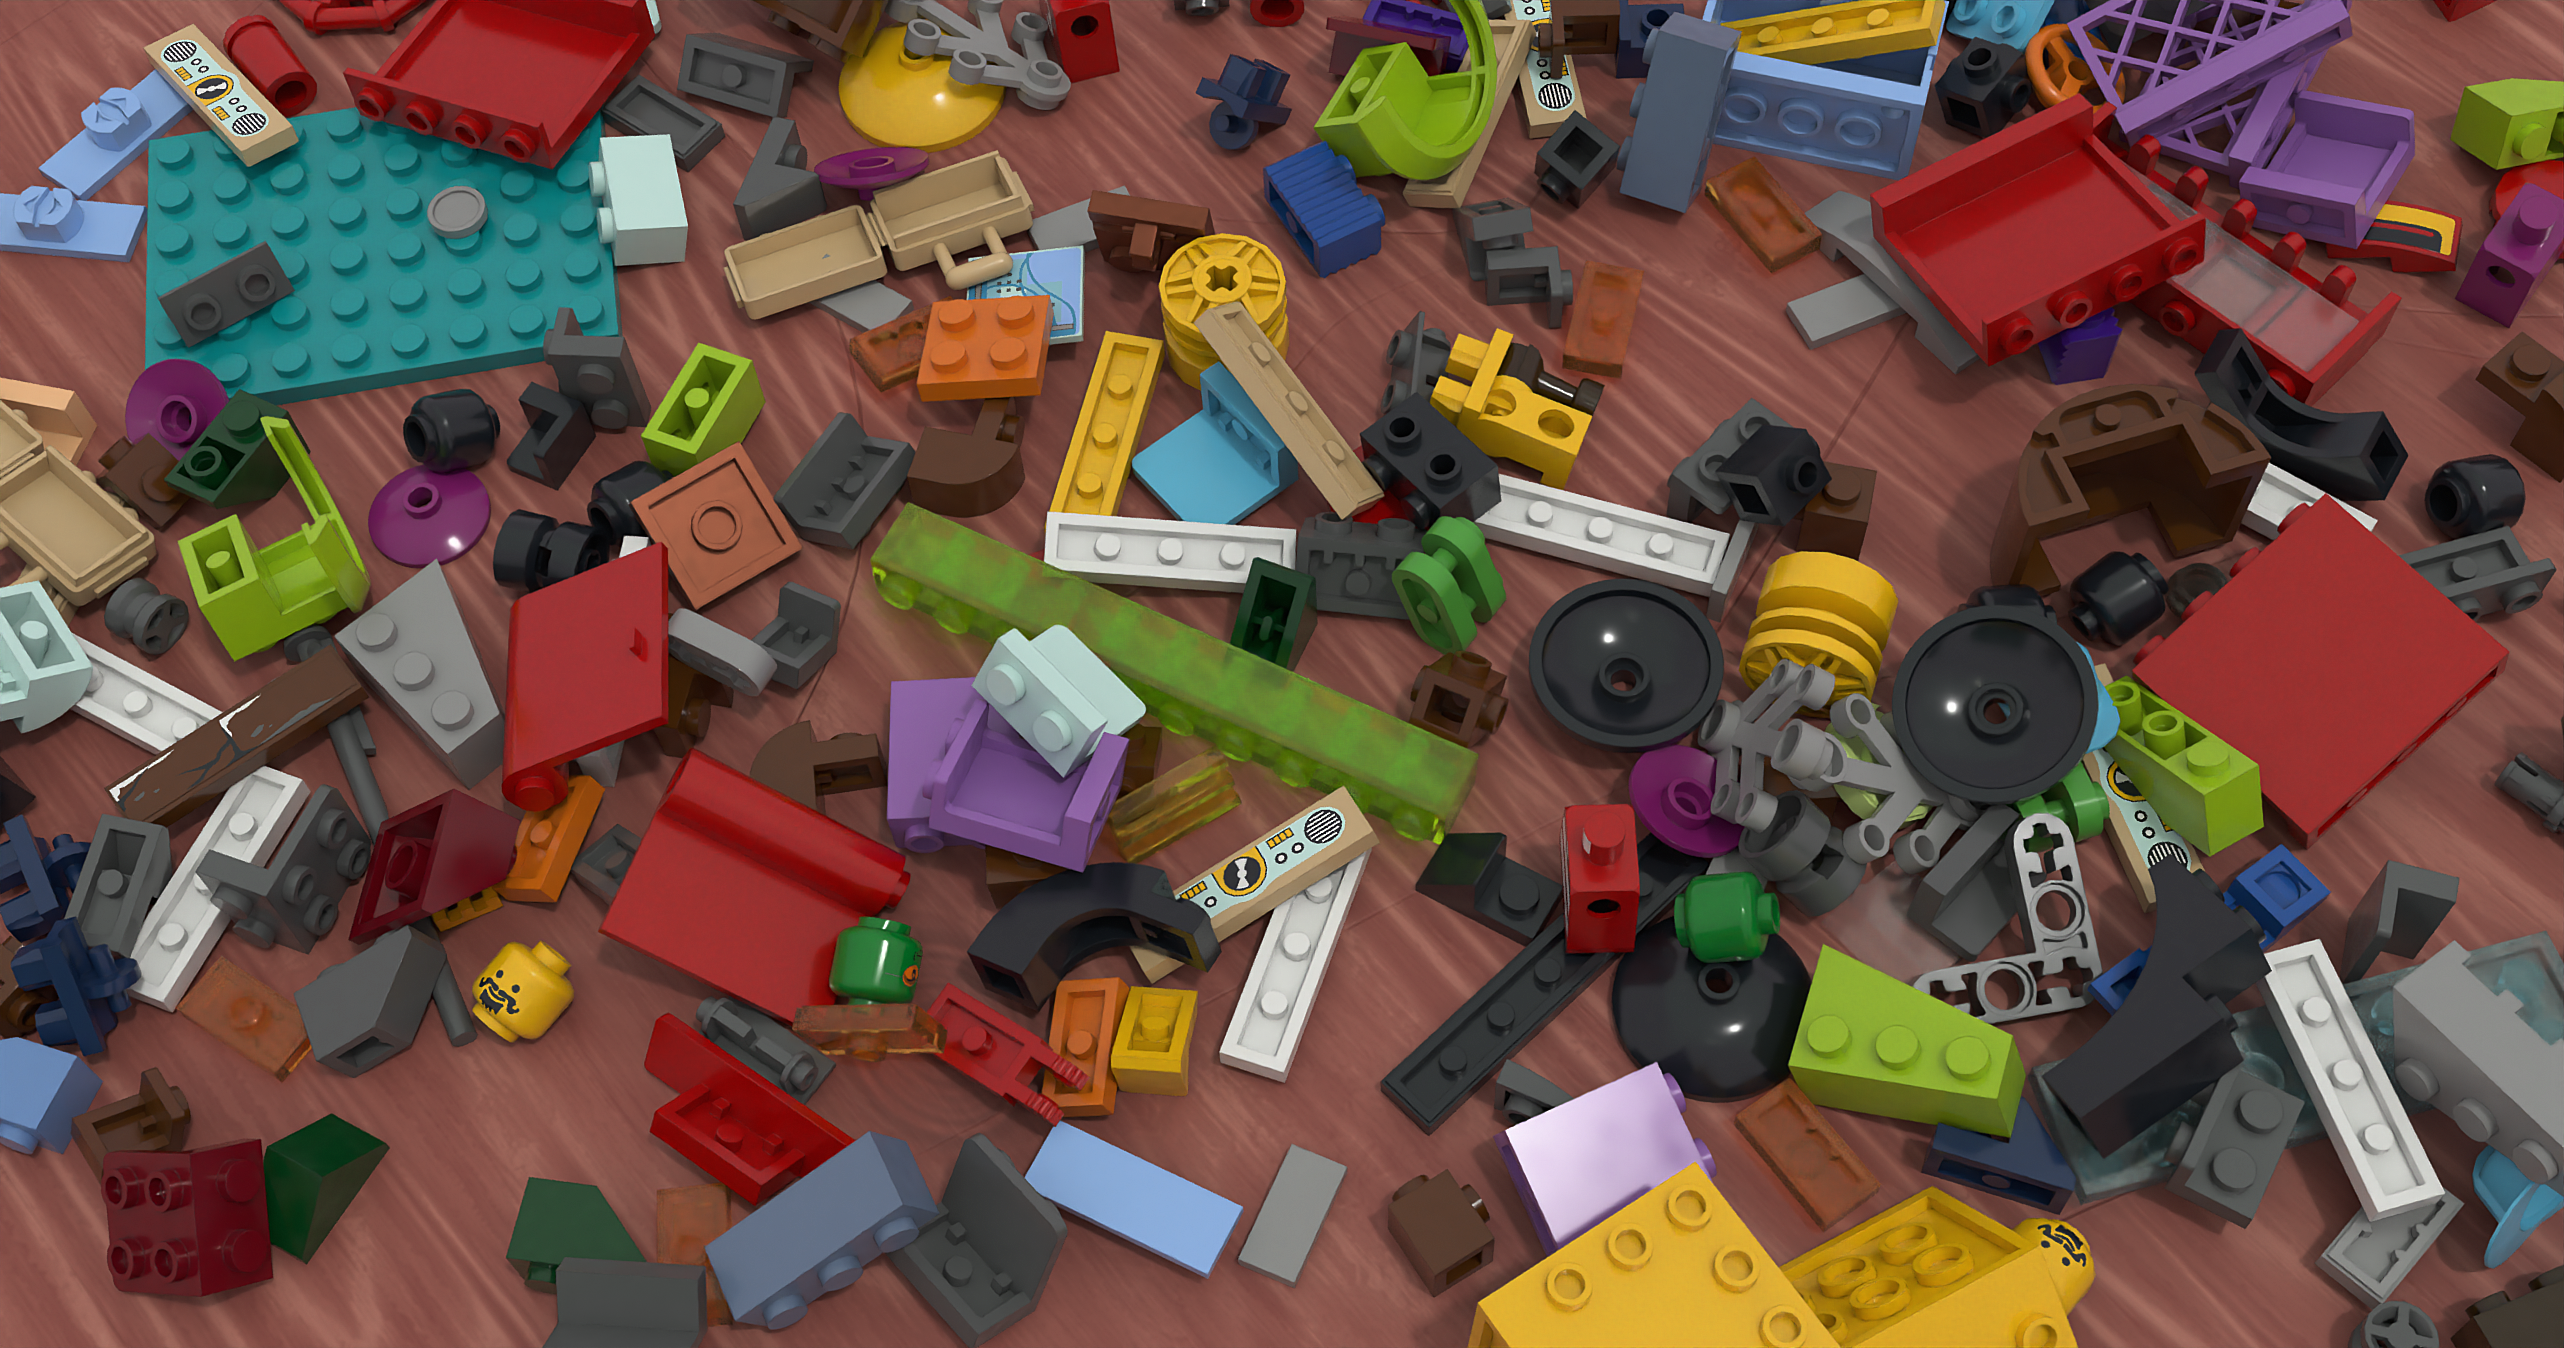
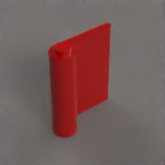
M662 541L527 594L516 600L510 608L502 794L507 801L526 811L538 812L557 805L567 796L569 761L668 724V548Z
M691 747L684 755L668 783L598 932L814 1038H818L823 1031L838 996L832 992L829 986V977L840 932L845 928L857 926L859 917H874L884 906L891 909L895 908L908 887L911 874L903 870L906 861L904 855Z

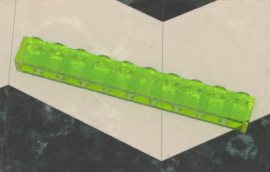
M910 502L906 504L870 559L877 592L891 605L903 610H909L913 607L933 616L948 631L960 635L968 632L988 641L992 647L998 638L1013 628H1016L1030 642L1050 627L1063 625L1079 638L1144 703L1146 713L1157 717L1170 731L1183 736L1195 734L1215 743L1223 754L1234 760L1247 762L1250 759L1272 769L1281 780L1294 787L1306 788L1310 786L1329 795L1344 785L1362 814L1368 812L1390 822L1398 833L1415 841L1427 839L1440 845L1447 833L1450 832L1475 784L1479 754Z

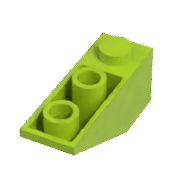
M2511 78L2465 86L2450 140L2496 170L2564 157V82Z
M2126 675L2105 686L2106 691L2113 700L2112 705L2117 707L2120 725L2116 737L2104 748L2165 825L2209 857L2264 827L2260 773L2257 763Z

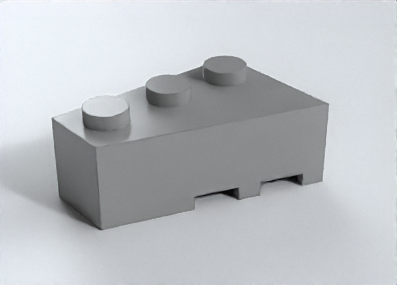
M435 559L334 637L357 674L470 790L503 764L505 712L465 619L459 599L441 565Z
M2454 940L2393 986L2394 1078L2410 1096L2419 1101L2429 1102L2452 1118L2459 1128L2471 1139L2478 1142H2486L2513 1161L2528 1179L2537 1184H2546L2564 1197V1040L2560 1038L2550 1046L2517 1015L2525 1004L2508 989L2496 996L2464 966L2472 956Z

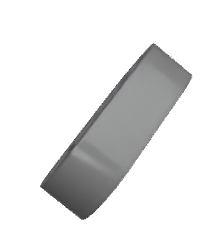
M679 608L668 621V652L687 666L749 696H758L778 670L775 660L758 644L693 611Z

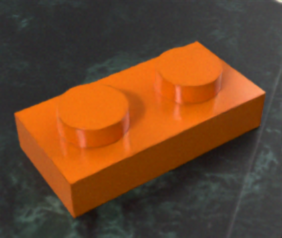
M569 775L568 794L562 802L544 811H526L518 828L514 844L517 847L515 864L506 876V879L493 885L492 889L508 901L557 902L587 830L593 821V816L605 788L590 775Z
M1120 977L1060 981L1056 988L1049 1046L1053 1049V1052L1077 1066L1090 1077L1081 1091L1065 1086L1045 1069L1042 1094L1058 1104L1059 1109L1065 1113L1063 1117L1114 1114L1117 1082L1111 1069V1054L1130 990Z

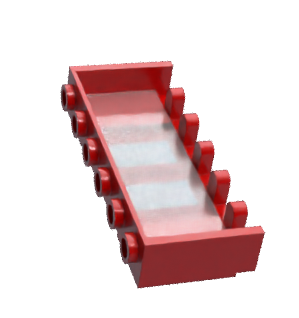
M2106 102L2093 114V134L2180 221L2199 212L2206 217L2204 262L2194 266L2184 274L2175 275L2139 293L2135 298L2126 302L2132 303L2161 323L2169 333L2181 337L2204 354L2208 351L2219 330L2241 328L2272 380L2288 395L2312 407L2384 335L2402 298L2391 291L2369 314L2348 301L2357 280L2351 268L2339 265L2325 278L2323 283L2298 267L2306 249V241L2300 234L2288 232L2276 243L2273 250L2249 234L2257 216V209L2251 201L2247 199L2238 200L2227 210L2224 217L2202 202L2209 182L2208 175L2203 169L2197 166L2191 167L2178 179L2177 185L2154 170L2161 151L2160 143L2154 136L2149 134L2143 135L2131 146L2130 152H2127L2108 139L2117 107L2110 102Z

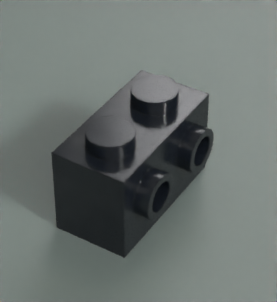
M1418 392L1360 433L1364 456L1362 464L1383 492L1388 490L1401 502V507L1408 519L1421 530L1427 527L1430 529L1437 519L1443 516L1452 518L1463 517L1474 522L1502 501L1498 465Z

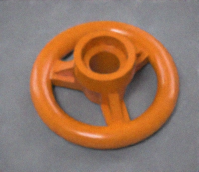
M2050 24L2040 28L2039 32L2029 40L2026 46L2025 63L2027 74L2035 89L2038 100L2046 108H2050L2079 93L2083 96L2089 89L2099 87L2087 63L2081 58L2075 57L2065 43L2069 42L2078 46L2067 24ZM2088 31L2085 32L2093 48L2111 52L2097 37ZM2044 48L2048 50L2049 67L2046 70L2043 64ZM2100 61L2109 76L2113 64ZM2121 70L2115 91L2123 104L2126 85ZM2105 100L2102 104L2093 106V114L2107 101Z

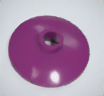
M909 147L871 148L828 158L818 163L814 167V172L819 175L820 182L840 188L856 189L859 193V199L872 201L874 199L873 191L900 183L925 169L929 165V156L923 150Z
M167 359L151 365L135 381L127 399L125 423L129 440L133 442L135 439L149 433L180 461L229 402L223 385L209 369L191 360ZM190 413H191V419H192V421H191V426H190V423H189V415H190Z
M424 464L398 474L379 491L369 511V533L377 549L387 559L398 565L409 568H425L437 559L442 566L465 555L482 538L490 521V498L480 479L465 468L440 473L433 472Z
M1671 744L1664 748L1645 752L1633 766L1629 776L1628 788L1634 810L1647 829L1668 846L1696 857H1719L1731 853L1739 847L1740 836L1745 828L1738 823L1732 824L1711 813V802L1715 794L1717 760L1709 754L1692 747Z

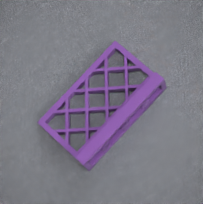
M2109 0L2068 22L2067 26L2106 101L2117 107L2115 118L2131 148L2143 135L2149 134L2157 138L2353 36L2350 15L2342 1L2321 0L2297 12L2277 7L2280 0H2269L2268 5L2250 0H2199L2222 6L2213 33L2209 34L2181 27L2191 0H2180L2172 24L2142 18L2147 0ZM2134 7L2131 15L2123 13L2126 10ZM2232 8L2263 15L2256 35L2245 41L2222 37ZM2273 18L2283 20L2270 27ZM2106 21L2127 25L2117 53L2093 48L2085 32ZM2137 28L2167 35L2157 63L2127 56ZM2177 38L2208 45L2201 64L2188 71L2167 66ZM2218 47L2227 49L2226 51L2215 56ZM2100 61L2113 64L2109 76ZM2122 67L2152 73L2153 75L2146 93L2122 104L2115 91ZM2163 76L2172 78L2160 85Z
M2261 0L2263 4L2268 5L2269 0ZM2305 0L2302 5L2289 10L2300 12L2321 0ZM2341 0L2347 12H2349L2352 0ZM2211 4L2186 16L2181 27L2193 30L2197 22L2220 14L2222 6ZM2230 13L2226 23L2229 32L2222 34V37L2245 41L2257 34L2262 20L2238 28L2232 13ZM2273 18L2270 27L2283 20ZM2177 38L2167 66L2175 68L2193 60H2196L2198 65L2201 64L2208 45ZM2188 42L2189 47L2183 49L2185 43ZM2218 47L2216 52L2223 50V48ZM2328 49L2255 86L2257 91L2253 98L2229 107L2224 102L2217 106L2219 111L2186 122L2157 137L2156 139L2161 146L2160 154L2228 175L2229 186L2239 189V181L2249 166L2265 169L2295 113V98L2301 90L2307 91ZM2152 73L2147 79L2139 96L2146 93L2153 75ZM2163 76L2160 85L2169 81L2168 77ZM2242 117L2241 121L2237 126L2235 119ZM2224 123L2226 124L2231 139L2223 154L2198 145L2195 134ZM2120 129V141L2128 143Z

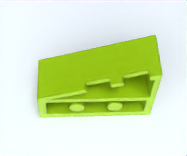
M1825 944L1822 945L1788 1064L1805 1102L1938 1125L1939 1122L1962 1130L2011 1138L2026 1078L2013 1035Z

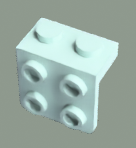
M1063 625L1050 627L1030 642L1016 628H1013L997 639L971 685L1063 778L1093 756L1104 732L1121 736L1138 724L1146 712L1144 703L1079 638Z

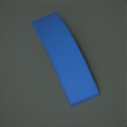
M2281 844L2235 877L2227 891L2223 893V896L2225 898L2224 903L2231 910L2241 905L2259 923L2266 935V940L2259 944L2264 953L2327 899L2331 891ZM2152 946L2144 952L2138 948L2090 983L2087 988L2091 995L2112 1016L2121 1007L2134 988L2145 967Z

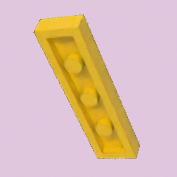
M1858 0L1720 23V25L1742 31L1737 49L1738 52L1812 65L1935 46L1946 4L1944 0Z
M1110 331L1105 332L1049 512L1117 516L1131 470L1132 460L1137 450L1165 357L1164 340Z

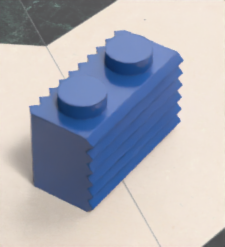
M1327 141L1317 143L1263 168L1265 199L1320 277L1326 278L1330 272L1336 274L1340 268L1346 269L1350 263L1357 264L1360 259L1366 260L1370 254L1377 255L1381 250V227L1385 226V216L1382 207L1374 195L1368 194L1363 196L1361 188L1357 187L1356 175L1351 163L1343 154L1335 156L1333 150L1329 148Z

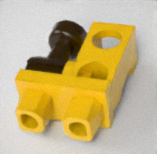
M1496 329L1490 344L1459 333L1448 358L1445 371L1469 380L1473 384L1470 387L1440 376L1429 403L1486 455L1507 457L1541 471L1543 476L1540 483L1563 490L1605 385L1588 378H1583L1579 386L1576 387L1544 371L1543 359L1537 348L1531 344L1528 347L1519 343H1511L1514 334L1501 329Z

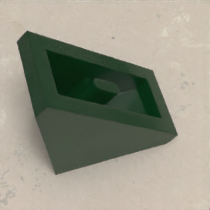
M1260 557L1253 559L1221 677L1275 697H1280L1283 694L1318 624L1315 577Z
M332 1113L267 1146L263 1165L270 1244L307 1265L390 1147L382 1140Z

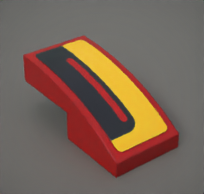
M2387 200L2357 249L2326 243L2328 258L2390 257L2393 272L2456 271L2463 227L2462 218L2425 206Z

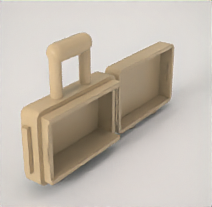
M998 150L873 191L874 199L870 203L873 213L869 212L865 215L861 206L853 205L732 245L724 251L729 265L724 267V271L738 308L745 307L748 317L754 320L884 277L887 273V267L880 247L885 245L898 270L906 271L937 260L946 278V284L953 290H962L1006 275L1011 271L1013 259L1007 253L1001 238L1032 227L1031 211H1034L1033 203L1017 172H1012L1006 159L1000 157ZM986 243L992 253L959 266L955 265L951 255Z
M0 400V550L8 546L33 568L9 586L33 581L42 583L46 580L76 606H83L96 597L98 599L149 564L148 561L156 555L154 535L138 521L139 515L136 510L123 508L96 484L97 478L92 472L81 471L51 445L46 447L45 451L42 436L27 424L28 417L25 412L18 409L11 410Z

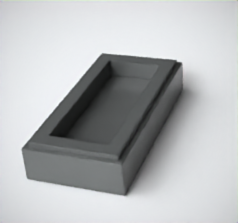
M639 74L601 109L605 123L627 136L670 134L676 166L686 172H689L725 137L722 123Z

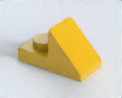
M1130 987L1111 1054V1069L1121 1091L1170 1096L1187 1095L1189 1047L1197 1018L1198 991Z

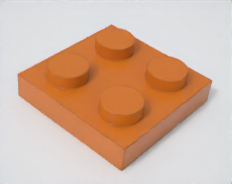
M1050 295L971 300L955 299L933 302L916 384L921 401L1041 395L1054 316Z

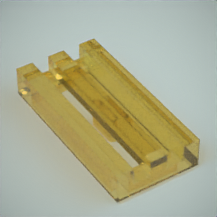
M1215 745L1115 801L1107 822L1120 855L1127 863L1137 864L1242 804L1239 794L1232 787L1235 785L1232 775L1226 769L1229 766L1226 757ZM1212 776L1211 778L1207 779L1206 781L1200 783L1199 785H1197V786L1193 787L1192 789L1186 791L1185 793L1179 795V794L1182 793L1183 791L1189 789L1190 787H1192V786L1198 784L1199 782L1205 780L1206 778ZM1155 807H1157L1155 810L1149 812L1148 814L1142 816L1141 818H1139V819L1135 820L1134 822H1132V823L1128 824L1127 826H1125V824L1131 822L1132 820L1138 818L1139 816H1141V815L1147 813L1148 811L1154 809Z

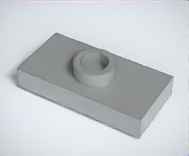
M2443 1187L2445 1194L2435 1204L2372 1222L2369 1221L2363 1207H2361L2314 1264L2373 1310L2377 1305L2385 1302L2464 1203Z

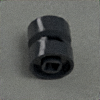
M518 509L509 515L498 534L493 556L494 577L499 586L533 593L608 563L610 558L609 537L605 530L571 521L559 524L556 518Z

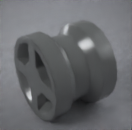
M141 578L131 579L122 584L111 596L104 615L105 626L111 633L124 639L133 638V642L138 648L153 655L164 653L176 644L186 629L189 618L188 607L183 600L167 593L160 595L156 585Z
M2388 1301L2377 1305L2351 1332L2348 1341V1348H2382L2381 1344L2377 1343V1340L2384 1341L2388 1348H2439L2438 1331L2431 1318L2419 1307L2405 1301Z

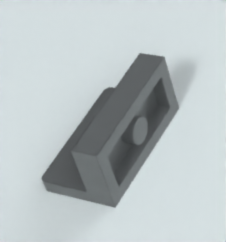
M721 33L686 34L677 90L767 116L783 118L787 117L794 74L812 72L814 60Z
M2006 804L1991 805L1923 878L1906 914L1907 917L1970 962L1975 961L2018 913L2005 856L2004 840L2008 830L2016 823L2020 814ZM2044 871L2039 875L2029 876L2032 887L2044 883L2047 878V874Z
M2388 860L2349 917L2339 978L2344 989L2352 991L2355 989L2381 951L2414 960L2455 905L2459 878Z
M565 1257L556 1270L558 1324L542 1348H698L708 1331L706 1266Z

